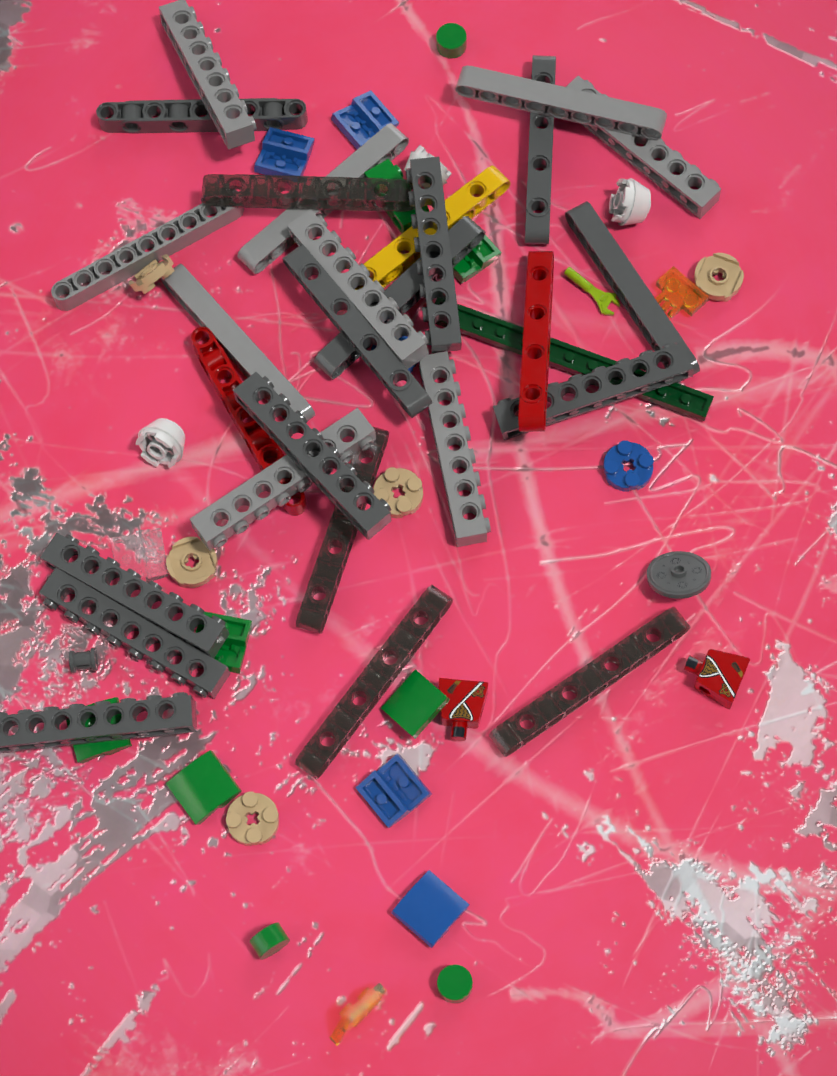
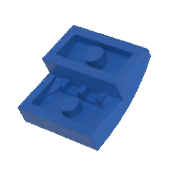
M371 90L353 98L350 106L332 113L331 117L333 123L356 149H359L387 124L392 123L395 127L399 125L397 119Z
M270 127L262 142V151L254 165V172L300 183L308 164L315 138Z
M396 754L378 771L374 770L355 787L388 828L399 822L432 795L400 754Z
M428 870L402 898L391 914L432 948L449 931L453 923L468 909L470 904Z

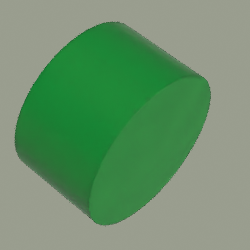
M447 23L438 29L436 46L439 54L445 58L454 59L460 57L465 52L467 36L462 26L456 23Z
M277 922L258 932L249 942L258 957L263 960L280 951L289 943L290 939L280 923Z
M461 965L445 967L437 979L440 996L450 1003L465 1001L470 996L473 988L470 972Z

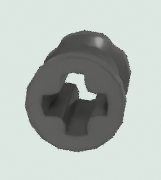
M91 648L90 651L85 652L69 651L71 673L85 669L98 671L96 648Z

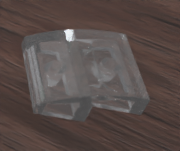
M161 528L138 530L135 535L110 538L112 557L121 565L120 568L125 571L128 569L134 570L141 575L140 579L145 582H149V580L155 581L168 576Z

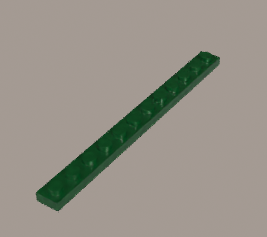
M437 297L434 304L442 305L445 300ZM457 304L460 333L522 355L523 327ZM438 321L435 323L443 327L448 326V324L445 321ZM550 338L549 365L572 374H582L583 376L592 373V370L597 367L605 366L607 368L615 365L617 362ZM638 369L633 374L637 377H642L646 372ZM614 377L610 380V383L619 385L623 380L619 377ZM673 383L636 396L705 421L714 398L712 395L679 383Z

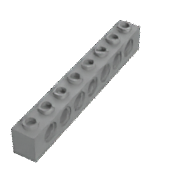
M178 0L159 6L161 24L228 150L255 141L254 130H257L253 116H248L244 100L238 98V89L235 84L231 85L228 70L222 68L218 52H213L212 41L210 37H205L204 27L201 21L197 22L193 6L189 7L186 0Z
M577 76L566 86L567 88L607 96L606 94H601L594 88L591 82L583 80L580 76ZM581 124L699 219L719 201L721 188L718 183L703 175L696 165H691L684 160L683 156L678 151L669 148L663 139L650 140ZM654 158H660V159H662V160H661V161H657V160H654ZM678 172L680 173V175H674L672 173ZM694 186V187H697L698 189H697V190H694V189H691L690 187Z
M309 209L287 225L292 239L298 246L303 244L407 369L429 354L426 345L429 342L426 336L421 331L416 332L414 330V324L407 314L402 315L398 311L399 306L392 297L387 298L383 294L385 291L377 280L373 282L370 279L368 269L362 263L358 265L355 261L354 253L349 247L344 248L340 244L342 241L334 230L330 232L326 228L328 225L320 214L316 216ZM321 236L319 239L313 240L315 237ZM329 253H335L332 256H327ZM345 269H350L346 273H341V271ZM358 286H364L362 289L355 290ZM378 302L376 306H369L371 303ZM388 319H393V321L388 324L384 323V321ZM402 336H407V337H408L407 339H405V340H403V341H399V340H398V339H399L400 337H402Z
M447 351L429 354L419 361V370L423 389L433 402L427 408L457 547L487 542V533L491 532L489 518H484L482 512L483 509H486L484 495L478 494L477 487L481 486L479 472L473 471L472 464L476 463L473 448H468L467 441H471L469 427L463 425L462 419L466 418L464 404H459L457 396H461L460 385L458 381L454 382L452 375L456 374L454 359L449 360ZM437 378H444L446 380L443 383L435 382ZM442 400H448L451 402L449 405L446 406L439 404V402ZM452 422L456 424V426H454L453 428H447L444 426V424ZM451 445H459L461 447L457 451L449 449ZM457 467H462L466 471L458 474L453 470ZM462 490H468L471 494L463 497L458 493ZM467 513H473L476 517L472 520H467L463 516Z
M358 408L320 432L324 438L323 442L328 447L332 445L339 452L340 459L344 464L348 463L354 457V454L360 450L365 451L369 449L376 440L375 429ZM346 436L354 438L351 442L342 441ZM313 450L308 453V456L315 457L320 452ZM285 455L190 518L192 528L209 551L213 548H220L228 541V538L234 534L243 533L247 530L249 524L255 520L264 519L268 516L270 510L276 506L285 505L289 502L291 496L297 492L306 491L313 481L288 455ZM333 468L326 469L324 473L330 474ZM282 478L292 479L288 484L279 483ZM264 491L271 493L267 498L258 497ZM240 506H249L246 512L237 511ZM221 519L228 520L225 526L216 525Z

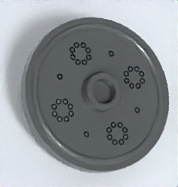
M684 551L668 552L658 556L649 564L647 581L649 586L662 596L676 599L689 598L700 594L709 586L711 568L706 560L694 553Z

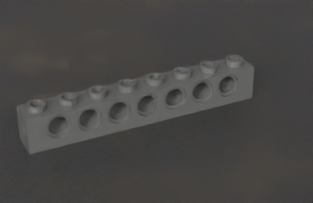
M440 158L410 159V168L406 169L407 183H412L413 191H409L410 206H415V214H411L412 228L418 231V237H414L415 252H420L421 260L417 261L418 275H423L424 282L419 284L421 299L425 298L426 307H422L423 322H428L429 330L425 331V336L429 342L426 345H431L432 353L461 350L462 341ZM421 183H429L431 187L422 189L419 185ZM430 205L434 209L430 212H425L421 208ZM428 228H433L437 232L433 235H428L424 231ZM431 251H435L439 253V256L436 258H430L427 256V254ZM438 274L442 279L435 282L430 279V276ZM440 297L445 302L442 305H436L432 300ZM445 321L448 326L440 329L435 326V323Z
M671 342L664 345L663 349L654 352L653 350L644 351L637 358L631 360L624 358L617 361L613 366L607 368L600 366L593 369L592 373L583 376L582 374L571 376L568 381L560 384L558 382L548 384L547 401L551 403V406L546 412V426L693 377V367L684 343L677 344L676 342ZM661 361H666L670 366L666 369H661L657 364ZM638 369L646 371V374L642 377H637L633 373ZM614 377H619L623 380L619 385L610 383V380ZM595 385L599 389L595 393H589L586 391V388ZM567 393L575 395V398L571 401L562 399ZM520 397L512 400L511 398H506L493 406L504 440L528 433L519 432L518 417L515 415L519 410Z
M257 372L253 373L233 390L235 400L366 539L370 540L392 521L390 512L392 509L383 498L379 500L373 494L374 489L367 481L362 482L356 476L358 474L351 464L347 463L345 465L341 461L339 452L332 445L328 447L323 442L322 434L316 428L311 429L306 424L307 420L304 415L298 410L295 412L290 407L291 403L284 394H277L273 389V383L266 376L262 378ZM264 398L270 400L267 404L258 403L261 399ZM278 416L287 417L284 421H275V418ZM295 433L303 434L300 439L291 438ZM313 450L320 452L315 457L308 456V453ZM328 468H335L337 470L331 475L324 473ZM347 485L352 486L354 488L350 492L341 491V489ZM363 503L371 505L367 510H360L358 508Z
M56 533L40 556L44 564L52 570L55 568L62 570L212 658H215L229 636V632L225 627L226 623L222 619L214 615L212 618L204 614L205 611L195 604L188 606L183 603V599L173 592L167 594L161 591L162 587L154 581L149 580L148 583L140 579L141 575L134 570L128 569L125 571L120 568L121 565L114 559L100 557V553L88 545L86 548L80 546L79 541L69 534H66L64 537ZM78 555L74 562H69L72 556ZM93 567H99L97 572L89 574ZM120 578L116 585H110L113 579ZM141 590L138 596L131 597L133 591ZM162 601L159 608L151 609L155 602ZM177 613H183L180 620H172ZM205 625L201 632L194 633L195 627Z
M58 568L54 569L39 591L44 600L43 604L51 610L56 611L57 608L65 612L64 616L70 621L77 623L79 620L86 624L85 628L89 632L97 636L99 633L108 637L106 640L117 648L122 645L129 650L128 654L137 660L146 659L150 662L149 666L160 673L163 671L172 675L171 679L178 684L184 686L187 683L194 687L192 691L202 698L209 696L215 699L231 674L228 666ZM75 594V598L71 602H64V598L67 595ZM95 606L96 611L93 614H85L88 607ZM113 618L118 619L117 624L115 626H106L108 620ZM139 631L137 638L127 639L130 632ZM152 644H161L158 651H148ZM174 656H182L179 664H170V660ZM195 669H204V673L200 677L191 676Z
M179 692L167 698H162L160 695H152L146 697V700L136 701L134 698H125L120 700L121 703L111 704L109 701H98L93 706L72 704L66 709L52 706L45 707L43 711L39 712L23 709L19 710L18 714L11 715L0 712V753L197 732L196 701L188 693ZM174 709V713L170 718H162L165 710ZM148 712V716L144 721H137L139 713ZM117 714L122 715L119 723L111 724L113 716ZM96 717L93 726L85 727V723L89 718ZM64 720H70L68 728L65 730L59 729L60 724ZM38 723H44L42 731L34 733L35 726ZM18 725V731L14 735L8 736L9 729L12 726Z

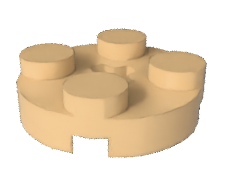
M713 253V256L704 257L698 262L694 274L695 289L708 299L727 302L741 289L744 278L743 270H741L739 262L731 255ZM718 272L722 273L724 280L717 281L712 275H717Z
M168 254L161 256L163 261L158 263L155 259L134 275L137 280L135 282L130 280L129 285L135 292L142 291L144 294L155 287V281L161 277L165 279L175 271L172 267L174 262Z
M394 467L388 468L385 473L378 477L374 484L373 494L379 500L383 498L392 509L390 511L391 518H403L405 515L413 514L420 508L423 502L422 481L410 470ZM401 488L405 495L395 498L392 491Z
M186 537L178 540L172 546V550L166 558V566L171 578L179 586L195 588L206 584L216 576L218 559L214 548L209 551L198 537ZM188 558L199 559V562L195 567L191 568L185 565L189 562Z
M249 791L231 803L227 811L226 823L231 836L240 844L245 846L262 845L269 842L277 833L279 814L275 803L269 797ZM249 814H258L257 819L259 823L257 825L255 823L247 825V816Z

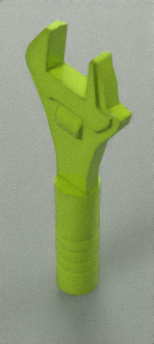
M568 267L564 272L565 276L593 297L603 315H614V312L608 309L611 302L620 307L615 293L597 289L571 267Z

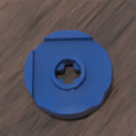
M623 440L618 445L613 446L604 458L603 469L605 478L613 488L619 491L629 492V490L642 489L651 480L654 459L649 451L640 444ZM623 463H633L634 470L624 471Z

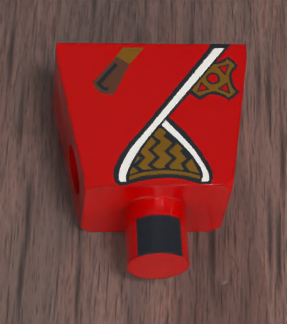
M709 649L704 661L689 655L684 670L698 675L694 685L697 691L730 710L750 658Z
M439 678V690L450 699L441 710L442 725L452 726V740L465 741L467 728L476 729L479 727L488 695V682Z

